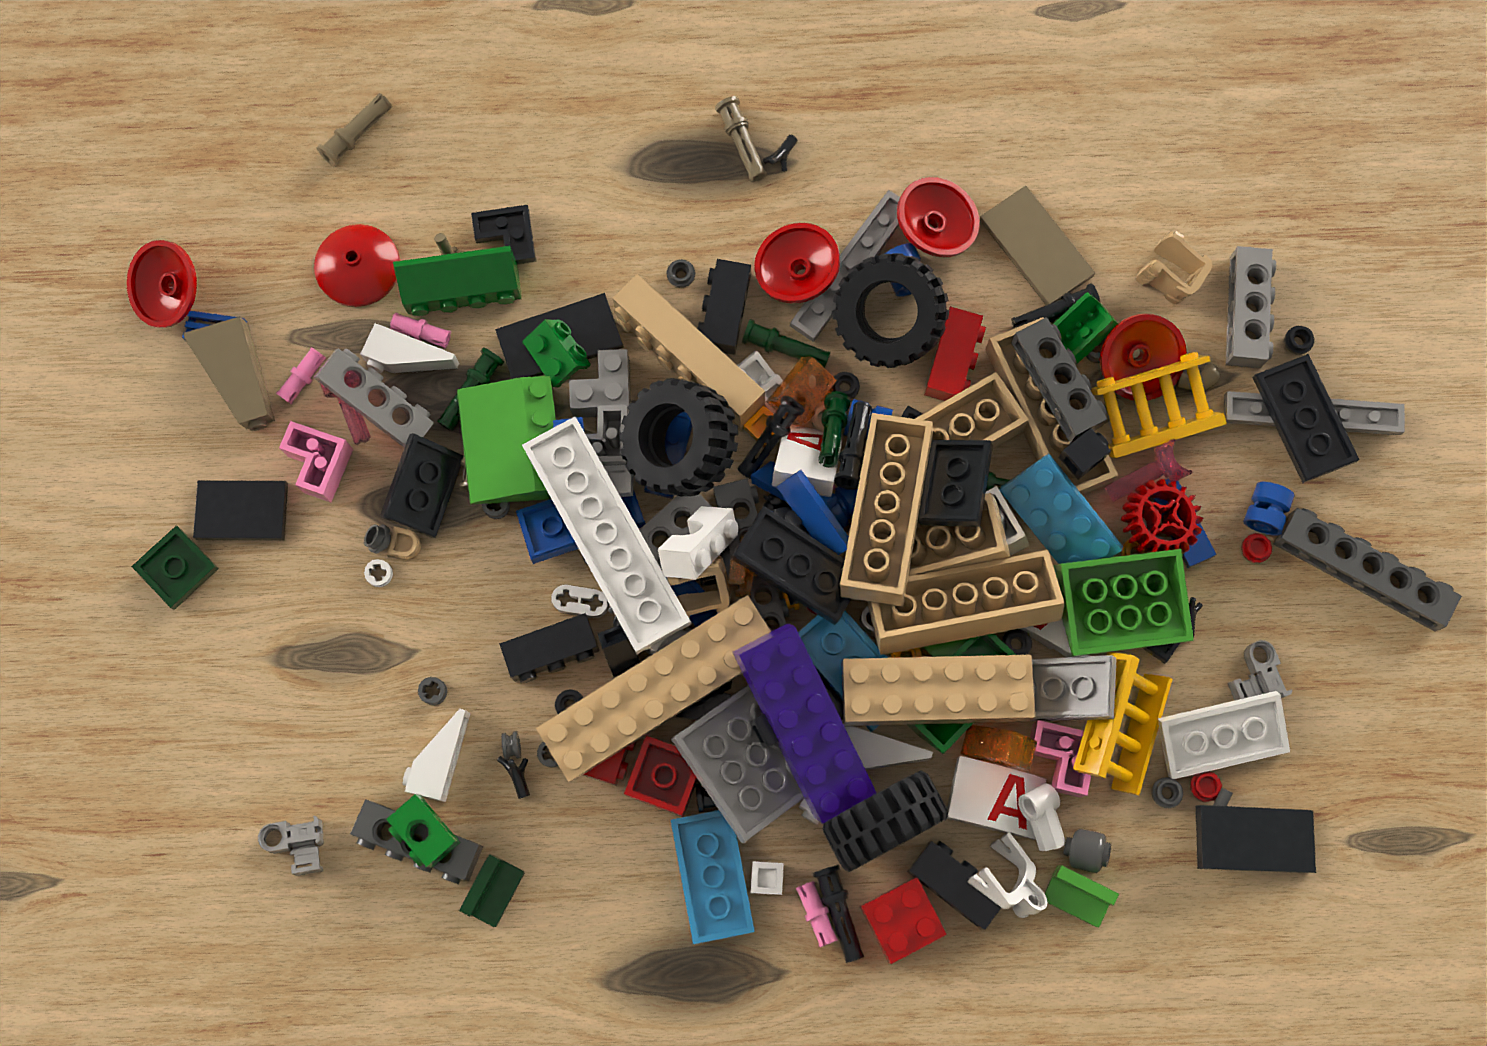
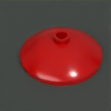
M938 177L918 179L904 190L898 201L897 218L903 234L910 243L926 254L936 257L959 255L973 244L978 235L980 221L973 200L961 187L949 180Z
M810 223L789 224L775 230L763 241L755 257V275L763 291L773 299L790 304L807 302L823 294L836 279L840 268V252L834 238L820 226ZM802 269L806 270L803 274H797Z
M363 224L345 226L331 233L318 248L314 260L315 278L322 291L333 301L350 307L367 306L384 298L396 284L397 279L393 262L400 261V256L391 238L378 228ZM357 255L355 261H348L350 256Z
M165 240L151 241L136 252L130 263L127 273V294L130 304L136 315L150 326L167 328L180 323L190 312L196 297L197 277L193 262L187 252L178 244Z
M1145 313L1124 319L1110 331L1102 346L1100 366L1104 379L1114 377V380L1117 381L1180 362V356L1187 354L1183 335L1171 321L1159 315ZM1139 349V356L1133 358V352ZM1184 370L1170 374L1173 387L1180 379ZM1159 378L1142 382L1147 401L1163 395ZM1131 386L1114 391L1121 397L1134 401Z

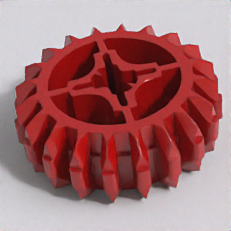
M1159 479L1156 483L1153 480H1149L1145 483V486L1141 484L1137 486L1134 490L1135 493L1131 492L1126 499L1129 502L1122 506V510L1127 514L1121 516V521L1128 523V526L1123 528V532H1131L1132 534L1128 543L1137 541L1139 543L1137 552H1142L1144 549H1147V553L1181 549L1182 554L1189 551V545L1196 544L1197 538L1195 536L1199 535L1203 530L1197 524H1200L1204 518L1196 515L1201 506H1193L1192 504L1196 495L1187 497L1185 495L1187 487L1183 486L1177 489L1176 481H1171L1167 485L1165 479ZM1159 498L1167 501L1168 503L1166 505H1160L1157 502L1152 503L1148 499ZM1166 511V513L1163 515V520H1162V523H1163V524L1158 527V525H1159L1160 522H1161L1160 520H1161V518H1162V515H1161V514ZM1143 518L1146 520L1147 528L1143 522ZM1159 533H1164L1167 536L1172 535L1176 540L1167 541L1155 536Z

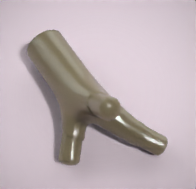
M443 233L435 236L434 240L440 249L441 255L457 252V247H451Z

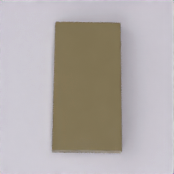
M1024 186L980 216V222L1045 305L1059 301L1065 293L1072 292L1094 277V270L1027 186Z

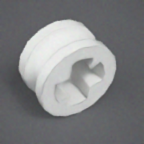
M376 559L367 564L364 575L366 580L374 587H383L391 581L393 571L387 562ZM376 566H381L382 570L387 571L385 577L381 576L383 579L381 581H377L374 576H371V571H376Z

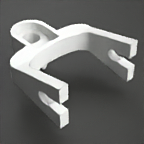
M1008 832L1002 836L1001 840L1003 842L997 839L990 847L1018 867L1019 876L1013 890L1010 893L1005 892L987 867L982 869L978 875L975 874L970 877L967 882L997 903L1001 908L1009 909L1012 907L1018 917L1026 918L1029 914L1035 915L1044 910L1047 906V897L1033 882L1036 875L1035 864L1030 860L1012 834Z

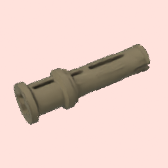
M379 93L344 128H337L332 138L324 145L317 147L320 155L335 167L338 164V159L343 154L355 148V141L378 121L383 114L392 108L389 100Z
M735 96L728 97L720 101L715 106V109L723 118L726 125L724 127L726 134L732 136L750 181H759L766 177L767 173L763 168L747 130L749 121L742 115L739 108V98ZM745 144H746V146H747V148H748V151H749V153H750V155H751L752 162L750 161L749 156H748V154H747V152H746V150H745V147H744Z

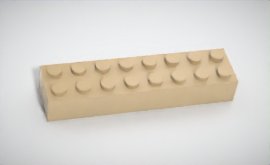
M747 595L541 724L536 730L568 782H572L743 674L732 652L770 633L771 630Z

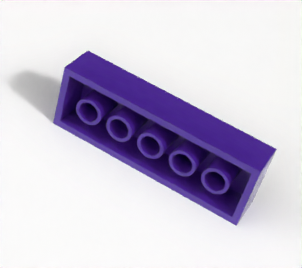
M785 624L732 652L762 713L767 717L779 741L777 744L815 819L823 824L877 793L794 625Z

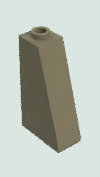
M239 316L183 333L188 345L240 425L251 431L266 428L268 426L267 423L275 421L249 325Z

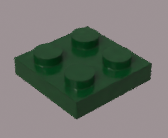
M177 525L131 566L173 610L219 569Z

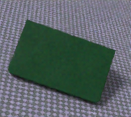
M489 854L459 911L469 917H475L492 927H497L525 872Z

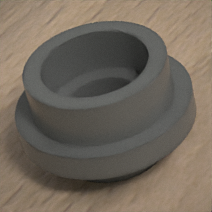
M675 260L667 268V279L671 285L677 288H685L694 281L695 268L687 260ZM679 271H684L686 276L678 278L676 274Z
M376 524L372 525L364 537V545L375 554L385 550L391 541L390 529L383 524L379 526Z
M1170 777L1161 778L1152 787L1153 800L1160 807L1173 808L1182 801L1183 788L1175 779L1172 780ZM1164 787L1169 788L1172 792L1169 799L1164 798L1162 795Z

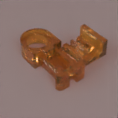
M731 559L728 584L739 585L740 589L735 588L737 598H744L748 595L751 599L754 573Z

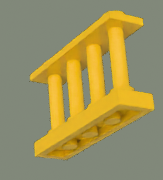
M1192 352L1180 356V362L1117 381L1114 380V377L1097 381V387L1092 388L1090 391L1093 395L1103 394L1114 435L1111 438L1112 443L1108 447L1111 450L1108 454L1109 457L1118 458L1226 425L1224 413L1213 412L1212 408L1209 409L1198 365L1210 362V357L1198 356V352ZM1184 369L1187 370L1197 408L1195 418L1185 420V417H1181L1170 376L1171 373ZM1154 378H1159L1169 416L1168 426L1159 429L1157 425H1153L1142 382ZM1131 386L1142 427L1139 430L1140 434L1133 437L1125 433L1114 392Z
M1107 652V655H1113L1117 658L1114 719L1087 720L1073 770L1105 778L1108 773L1114 776L1111 786L1112 790L1139 796L1159 729L1158 718H1162L1173 679L1145 673L1142 677L1136 673L1139 658L1134 655ZM1132 685L1139 688L1135 706L1128 702ZM1124 714L1131 718L1126 735L1119 731ZM1115 743L1123 747L1118 764L1110 761Z

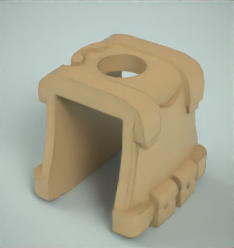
M1177 230L1167 233L1157 244L1154 252L1189 273L1190 276L1187 281L1183 282L1159 260L1147 263L1140 269L1135 279L1141 285L1149 284L1164 293L1166 300L1173 304H1179L1186 297L1195 293L1212 269V260L1207 255L1201 256L1182 240L1184 235Z
M720 555L697 578L715 575L718 590L677 596L688 618H690V615L713 609L721 612L728 608L731 594L725 563ZM667 577L670 586L695 580Z

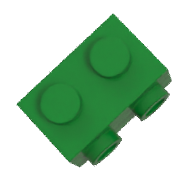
M1087 292L1054 324L1060 331L1062 344L1066 350L1070 349L1078 364L1108 336L1118 322L1101 302Z
M545 319L522 341L544 375L550 376L553 388L560 387L579 369H587L591 366L586 358V351L575 342L571 336L570 328L561 320Z

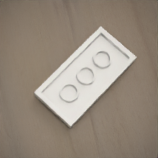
M1277 691L1158 718L1168 777L1172 780L1290 752L1281 694Z

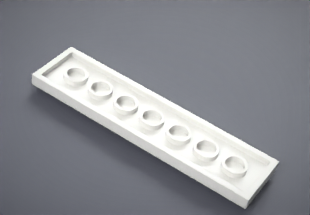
M576 417L523 444L524 450L635 652L638 654L691 625V621L668 580L663 576L659 564Z

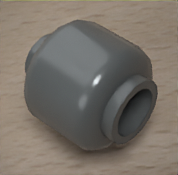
M1078 829L1075 831L1073 838H1066L1064 855L1069 856V863L1072 868L1098 873L1102 867L1108 866L1111 843L1107 842V838L1103 833Z

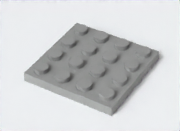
M749 685L671 738L741 843L746 842L804 798L778 744L775 743L767 748L762 747L750 724L751 720L763 713Z

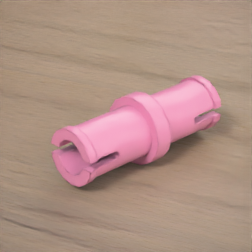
M397 312L393 315L390 323V329L414 337L420 341L423 340L441 346L442 348L448 346L451 338L450 330L430 325L427 320L420 319L418 321L400 315Z
M311 347L300 364L290 370L292 374L276 394L292 405L306 384L310 385L313 381L311 377L327 358Z
M811 881L802 885V887H797L796 891L807 913L804 917L807 922L810 921L819 947L837 941L838 938L827 915L829 913L828 907L823 906L815 882Z

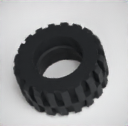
M893 253L867 258L849 270V274L843 277L839 283V292L834 295L833 302L836 303V310L832 311V318L837 320L838 325L835 331L837 336L841 335L845 341L843 346L847 351H854L856 353L854 357L860 361H869L871 366L896 368L916 361L936 346L938 339L946 329L945 322L949 318L946 302L949 300L947 293H944L942 289L943 282L940 277H936L933 274V269L928 264H922L919 262L920 259L913 256L909 257ZM887 282L905 286L914 296L918 309L917 319L912 329L905 335L897 338H886L877 334L870 327L865 315L867 296L875 287Z
M667 378L664 382L658 380L651 383L650 389L644 388L637 394L638 400L631 401L627 408L630 411L627 416L624 415L621 423L624 425L623 432H620V442H623V448L620 451L622 459L628 461L625 464L628 472L635 475V481L640 485L647 486L648 490L657 493L691 497L699 495L700 492L711 490L714 487L713 482L720 483L726 475L724 470L731 468L734 462L731 459L733 451L737 452L738 443H735V436L738 435V425H734L732 422L735 419V415L732 409L727 408L728 402L726 399L718 395L716 390L710 387L676 378ZM686 411L693 426V440L686 456L680 462L673 465L665 450V436L672 420L680 413Z
M920 770L828 820L823 824V833L842 868L851 872L948 818V809L929 775Z

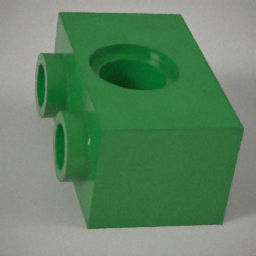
M414 794L386 819L391 824V827L388 829L389 832L399 843L403 841L407 843L412 849L408 854L419 867L425 865L426 867L433 868L461 843L424 798L418 794ZM425 824L428 828V836L424 841L418 842L414 835L415 830L419 825Z

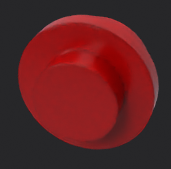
M1254 533L1247 536L1242 542V554L1252 563H1262L1271 556L1272 544L1266 536Z
M1211 771L1195 774L1190 781L1191 793L1196 799L1203 802L1215 800L1222 788L1219 777Z

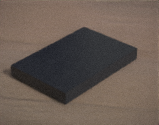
M409 434L379 517L430 538H436L461 468V459H463L464 455L417 434Z
M932 440L918 515L920 525L980 527L993 450L991 440Z
M198 480L193 538L196 540H285L288 483L286 481Z

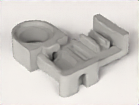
M1259 640L1247 646L1244 652V659L1251 675H1248L1249 679L1242 682L1240 678L1228 683L1234 700L1274 691L1280 693L1281 698L1291 695L1292 689L1286 691L1276 666L1281 664L1273 645L1267 641ZM1255 647L1265 650L1267 654L1265 663H1259L1255 660L1253 656Z
M313 816V822L290 825L287 821L267 824L258 834V843L261 848L270 853L276 854L290 851V855H294L295 865H291V873L295 876L322 872L323 867L320 865L319 847L315 846V842L319 846L324 843L322 821L316 816ZM273 830H279L282 835L280 843L277 846L269 847L266 843L267 835ZM312 863V866L297 868V866Z

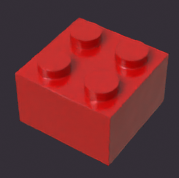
M646 735L624 795L684 817L698 778L676 746Z
M917 877L859 906L889 964H893L947 935Z

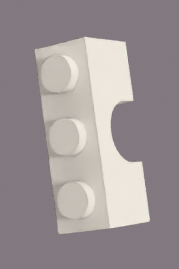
M701 506L687 520L690 535H672L658 548L663 576L696 580L738 536V523L735 521L733 508Z

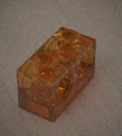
M801 357L766 402L776 411L781 404L780 399L782 396L785 395L791 398L795 396L804 407L805 412L801 416L798 415L792 425H802V423H807L814 416V408L820 401L823 402L825 400V396L833 391L831 387L837 380L813 357ZM811 375H814L816 379V385L813 389L809 386ZM786 412L783 416L784 419L788 415V412Z
M971 725L966 730L960 754L1008 768L1030 771L1037 741L1012 730Z

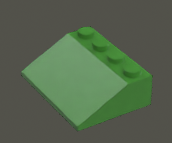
M550 376L520 377L458 389L457 398L470 504L551 499L522 446L553 428V420H556Z
M1181 549L1053 565L1064 600L1062 621L1072 656L1194 641Z

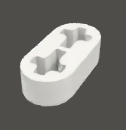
M561 585L552 593L554 607L564 614L578 616L586 613L588 618H600L607 613L609 603L604 593L596 589ZM565 592H569L571 598L578 599V603L568 602L566 607H563L558 597H562ZM594 597H598L603 605L602 607H597L596 611H592L589 605L582 604L583 600L593 601Z

